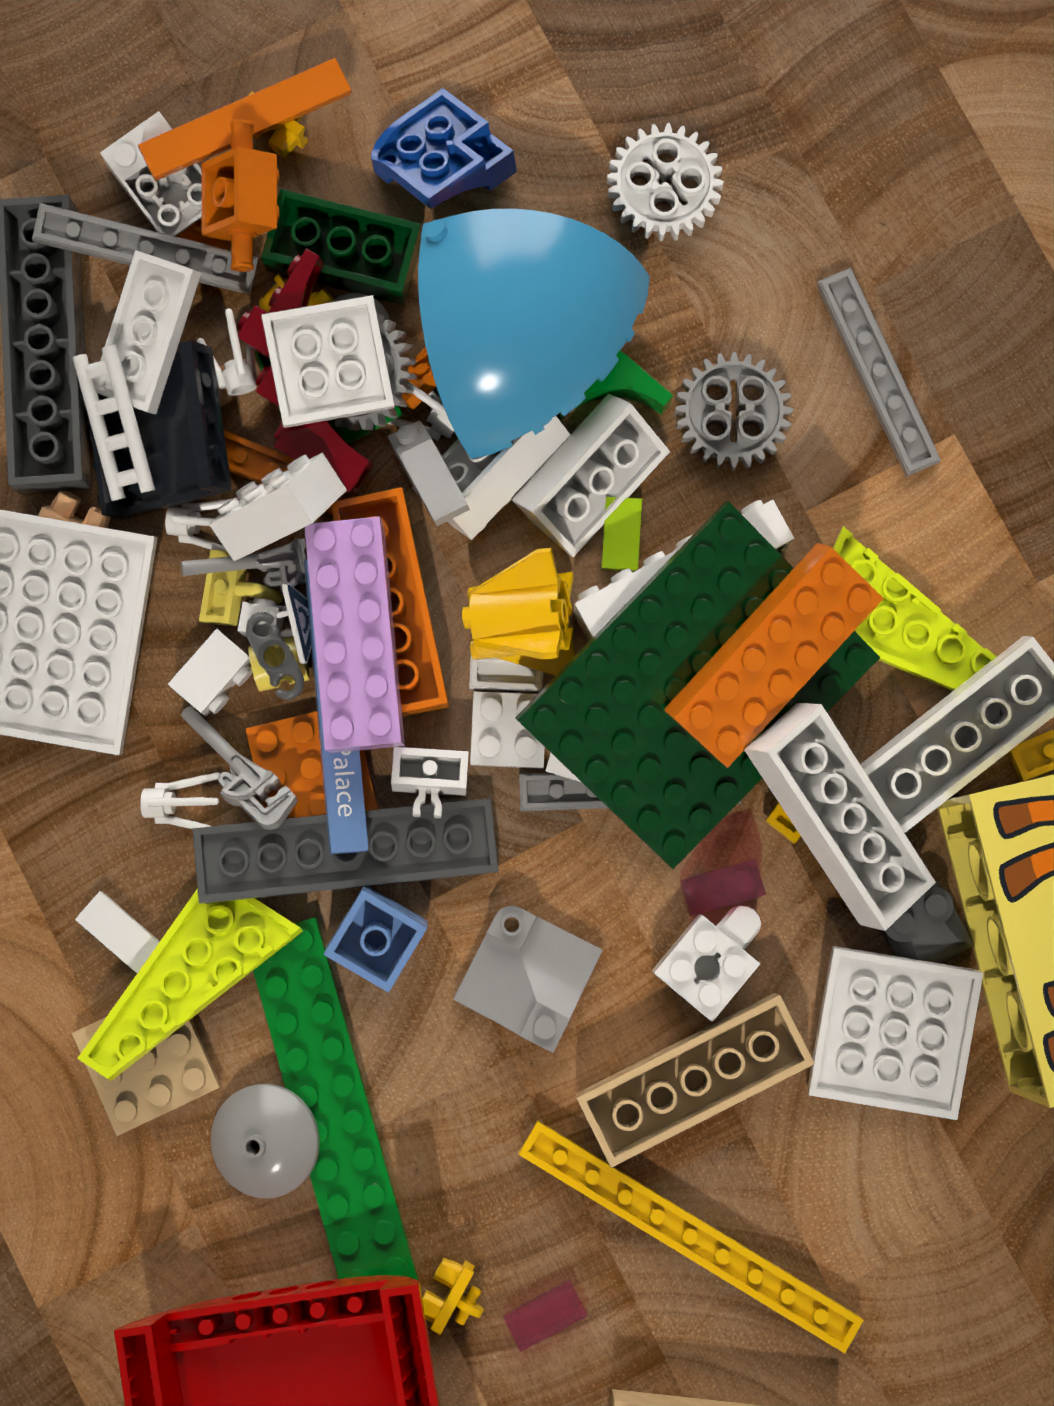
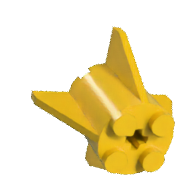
M552 548L536 549L481 585L468 588L469 606L463 607L462 620L464 628L471 629L470 650L473 660L498 658L556 676L574 658L576 654L573 645V627L568 628L569 616L573 615L570 596L574 575L573 572L557 574Z

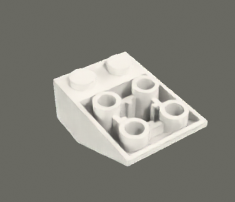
M158 111L104 149L100 154L112 174L154 229L159 233L177 236L202 218L201 168L196 163L154 181L138 149V144L172 130Z

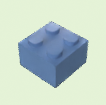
M363 886L326 946L323 955L389 993L427 930L428 921L370 886Z

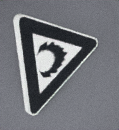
M289 583L282 585V591L287 609L277 613L276 617L279 619L289 616L291 629L287 628L280 634L282 637H294L299 661L301 664L308 662L311 650L308 602L306 597Z

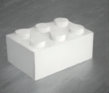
M323 452L311 459H308L306 455L297 458L287 466L289 470L282 472L280 468L272 471L261 479L262 484L258 486L254 481L247 484L236 492L238 499L236 497L232 498L217 509L220 515L209 525L233 561L312 524L347 491Z

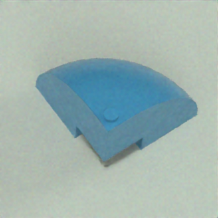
M525 209L472 211L423 224L418 264V290L425 345L435 384L448 419L471 459L494 454L514 446V439L530 431L537 435L545 430L544 426L561 412L565 416L576 408L586 398L583 393L597 379L602 382L619 361L616 355L626 341L630 342L635 334L632 329L637 315L642 314L644 311L650 279L642 264L619 242L605 233L571 218Z

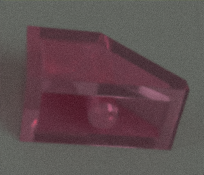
M755 859L680 880L690 916L766 895Z

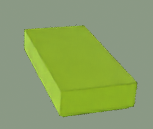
M606 496L605 510L617 497ZM625 498L605 519L601 570L623 571L628 568L632 572L638 570L642 499Z

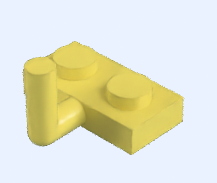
M210 550L209 559L229 557L230 555L227 551ZM246 569L208 573L206 575L199 621L206 624L237 626L242 597L267 599L276 602L275 605H278L283 601V593L280 594L279 590L259 583L244 582Z

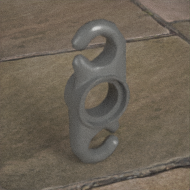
M258 612L247 621V638L257 657L258 663L269 675L270 684L273 687H277L280 679L284 676H291L294 679L295 685L291 690L277 689L275 692L276 697L282 700H292L303 691V675L290 647L280 636L278 626L273 625L268 635L263 637L255 632L257 623L264 621L271 624L275 620L274 616L267 612ZM271 646H280L285 651V660L279 666H269L265 662V652Z

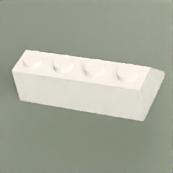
M608 394L511 500L535 526L566 553L574 557L604 525L605 519L625 498H628L670 451L631 403ZM606 496L617 497L605 510Z
M557 416L553 417L544 426L545 430L537 435L530 431L514 439V446L483 457L471 459L459 439L453 443L442 455V458L470 510L447 521L452 527L471 540L486 527L487 523L570 436V433Z

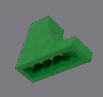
M619 350L616 355L619 361L602 382L597 379L583 393L586 398L576 407L578 408L594 400L604 399L608 394H611L617 398L642 403L662 415L671 405L673 395L625 353ZM561 412L556 415L560 421L565 417Z

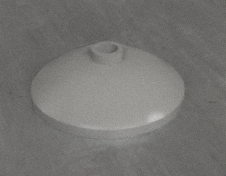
M255 1084L245 1087L231 1095L221 1105L214 1118L211 1129V1150L216 1166L230 1185L246 1195L256 1198H275L293 1191L309 1177L318 1158L320 1139L316 1120L306 1103L295 1093L284 1087L274 1084ZM252 1140H256L259 1143V1152L252 1149Z

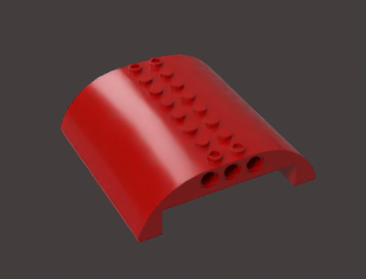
M391 1275L360 1276L231 1295L167 1310L128 1323L114 1330L125 1406H440L421 1286L418 1280L410 1277Z

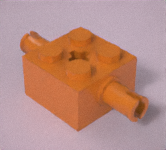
M236 119L230 121L231 150L201 163L202 236L231 241L230 269L238 272H250L254 270L253 239L260 234L277 228V221L279 219V207L277 205L279 170L277 168V154L253 150L254 122Z

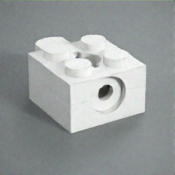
M735 906L715 926L703 915L698 914L653 968L652 972L708 1020L713 1022L760 965L757 960L744 950L760 931L761 921L759 915L749 907Z

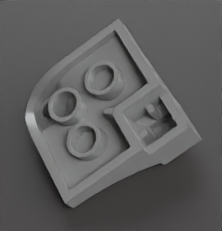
M507 906L499 910L495 915L453 1000L553 1053L603 950L520 907ZM514 917L518 920L519 927L516 931L509 932L506 930L504 923L507 918Z

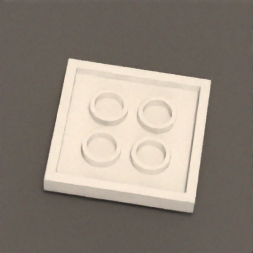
M373 295L262 314L284 428L394 408L395 405Z

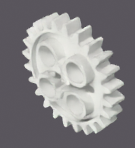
M667 123L664 132L659 133L657 126L652 124L650 135L647 136L640 128L637 133V142L627 136L625 139L626 149L617 147L615 156L618 160H611L609 169L614 173L607 175V184L612 185L608 189V198L616 199L612 206L613 212L624 210L621 215V223L633 220V233L642 226L645 228V238L647 239L653 231H658L659 241H663L666 232H671L673 239L678 240L680 229H683L690 236L693 231L692 223L703 228L705 224L703 215L713 216L715 208L711 204H719L721 195L717 191L722 190L724 182L716 178L721 176L723 169L721 166H713L717 161V153L706 155L709 147L708 141L700 145L696 143L697 132L687 138L684 136L685 126H681L676 134L672 133L671 125ZM662 153H668L675 160L665 163L659 160L657 156ZM643 160H648L651 163L652 167L649 164L644 163ZM635 176H643L648 180V183L644 186H638L632 183L631 179ZM659 179H660L662 182H665V183H663V184L660 185V184L658 183V182H659ZM685 179H693L699 186L695 189H689L683 186L681 182ZM678 198L684 202H687V205H682L679 202ZM662 201L667 202L671 205L672 210L661 212L656 209L655 204Z

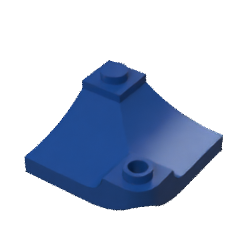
M444 88L392 123L378 138L371 153L373 170L380 178L387 183L395 180L430 209H433L452 196L473 188L484 186L491 191L517 172L514 150L490 133L488 121Z

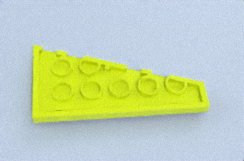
M844 526L841 528L833 549L884 598L855 629V632L881 657L879 661L954 691L996 658L987 648L984 649L967 634V631L958 623L955 624L945 616L938 606L898 572L895 573L878 559L879 556L870 548H866L858 542L850 531Z
M197 888L77 1059L112 1081L293 940L303 930L255 898L199 904Z

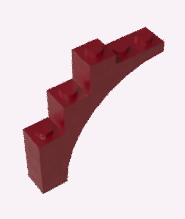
M306 248L302 256L297 255L288 268L287 273L290 276L283 288L279 286L269 300L268 305L271 307L269 312L255 305L251 312L246 311L237 326L239 331L238 338L242 343L270 359L262 314L308 307L312 289L324 266V262L317 254ZM266 365L257 377L256 385H258V388L255 392L279 407L272 367ZM328 420L287 428L283 427L282 422L274 436V439L277 440L274 447L294 460L303 455L311 459L323 452L347 489V492L353 496L356 495L373 467L369 460L351 448L341 438Z

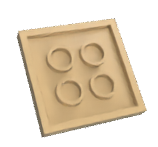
M105 1018L71 1033L80 1054ZM192 1019L112 1081L86 1065L116 1136L222 1087Z

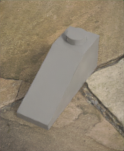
M420 420L413 424L405 425L397 432L388 436L404 472L436 526L470 510L442 456Z

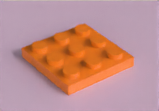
M317 711L245 728L253 763L272 771L281 783V786L276 791H271L267 798L274 797L278 790L286 785L298 800L286 819L326 815ZM360 750L365 811L378 810L365 750ZM266 801L262 802L264 808L268 807Z

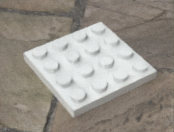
M832 946L812 1058L815 1064L811 1066L807 1087L808 1095L957 1120L983 972L976 969Z

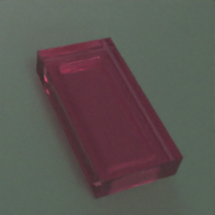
M569 1279L503 1315V1318L520 1352L587 1317L588 1314Z

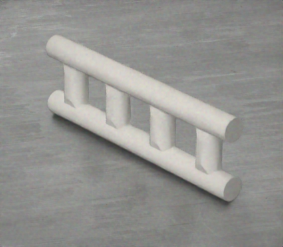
M116 345L102 347L105 360L89 364L87 354L77 355L72 358L111 501L126 498L124 486L138 483L141 493L153 491L155 487ZM109 374L114 396L99 400L94 379ZM119 410L124 432L109 436L103 415ZM129 447L134 468L119 472L113 451Z

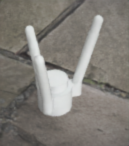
M226 309L225 313L234 359L224 364L225 370L222 372L214 358L216 379L219 389L226 388L229 395H243L254 391L257 387L255 350L246 345V363V359L242 358L233 311ZM203 338L197 339L198 343L206 345Z
M407 382L406 385L414 390L413 394L433 408L427 418V422L432 424L431 428L424 426L430 437L436 441L440 439L441 435L450 439L454 429L448 419L440 396L433 390L426 394L411 382ZM396 418L387 424L403 427L413 424V422Z
M231 499L202 503H184L181 507H169L165 520L167 534L178 536L180 543H192L210 550L227 551L223 545L193 536V534H198L201 526H210L209 524L214 520L213 518L201 517V514L196 511L218 509Z
M221 773L205 774L170 783H156L155 788H144L141 794L142 816L144 818H154L155 824H171L189 829L210 827L207 824L169 816V814L175 813L176 806L217 805L219 803L218 798H176L175 793L169 791L218 780Z

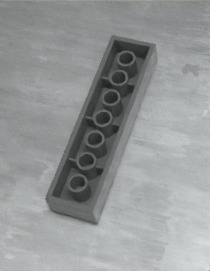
M69 195L0 199V305L8 485L19 494L60 492L64 490H92L89 417L72 358L77 355L86 354L81 253L36 243L32 240L40 203L79 213L77 206Z

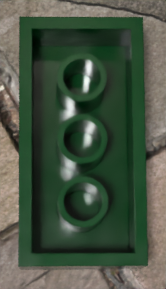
M280 189L277 198V205L279 207L277 228L268 231L261 255L268 272L279 273L289 277L290 275L287 272L291 262L297 255L302 256L307 248L317 254L324 262L316 284L352 293L373 295V298L405 306L420 251L422 235L420 223Z

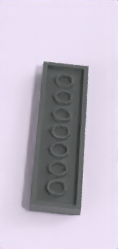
M491 798L441 803V818H434L435 807L433 804L422 805L420 817H413V806L365 811L368 851L329 855L326 815L285 819L278 828L273 830L264 829L257 822L192 828L199 904L498 873Z

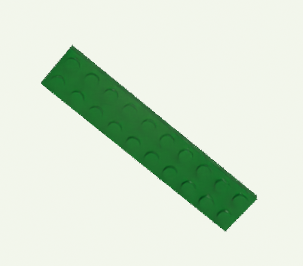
M314 917L294 923L303 932L255 968L253 973L285 1088L295 1093L306 1103L318 1126L320 1139L319 1154L310 1178L338 1279L391 1275L410 1277L419 1281L329 958L323 955L326 947L318 919Z

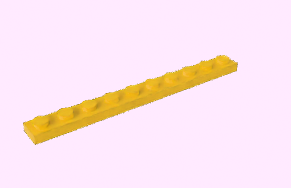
M538 1120L518 1152V1155L844 1354L864 1321L861 1316L616 1167L611 1168L608 1162Z

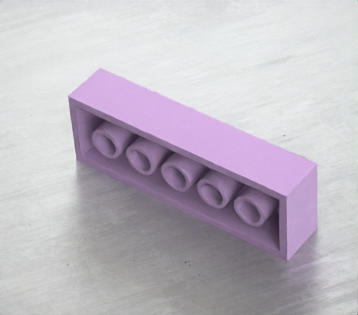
M380 516L312 523L305 527L325 751L339 753L405 746L384 524Z

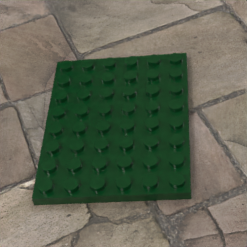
M725 501L515 717L525 729L672 869L762 779V776L745 751L728 768L724 766L668 715L664 709L794 569L728 501ZM854 631L755 739L796 703L822 704L825 711L828 712L881 657Z

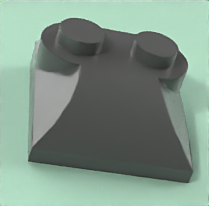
M935 880L936 883L886 931L880 930L894 956L942 964L974 946L954 908L951 895L943 889L939 880Z

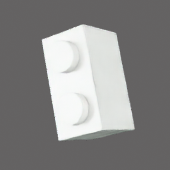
M216 629L168 685L203 715L208 716L211 712L216 714L229 700L226 694L235 684L241 686L253 673L249 656Z

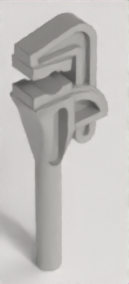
M305 538L295 539L286 545L259 553L248 554L236 561H233L231 556L181 561L182 576L257 568L267 572L263 577V585L269 588L278 587L279 593L282 594L283 584L289 583L293 587L306 584L304 562L307 559L304 553L306 547Z
M192 706L185 708L181 713V717L229 764L231 774L223 772L218 777V781L223 788L222 792H220L223 799L234 806H241L262 828L267 830L278 828L298 802L296 796L285 785L278 790L274 797L267 798L271 791H276L281 786L278 777L272 771L258 766L239 754ZM258 800L266 801L268 807L264 808Z

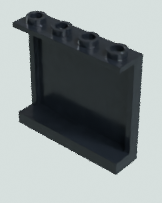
M192 340L180 343L179 353L175 354L157 413L152 414L133 407L155 490L141 493L139 484L135 483L123 487L126 498L111 501L89 420V433L92 438L94 453L93 466L96 471L99 491L98 502L103 516L125 520L232 491L212 347ZM98 394L99 400L109 398L101 394ZM119 410L103 415L109 436L124 432ZM129 447L113 451L119 472L134 468Z

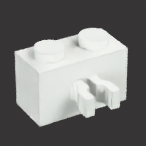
M394 747L391 778L392 792L419 794L414 801L413 817H420V808L425 803L426 794H431V803L435 807L434 818H441L442 804L438 795L466 797L469 752Z

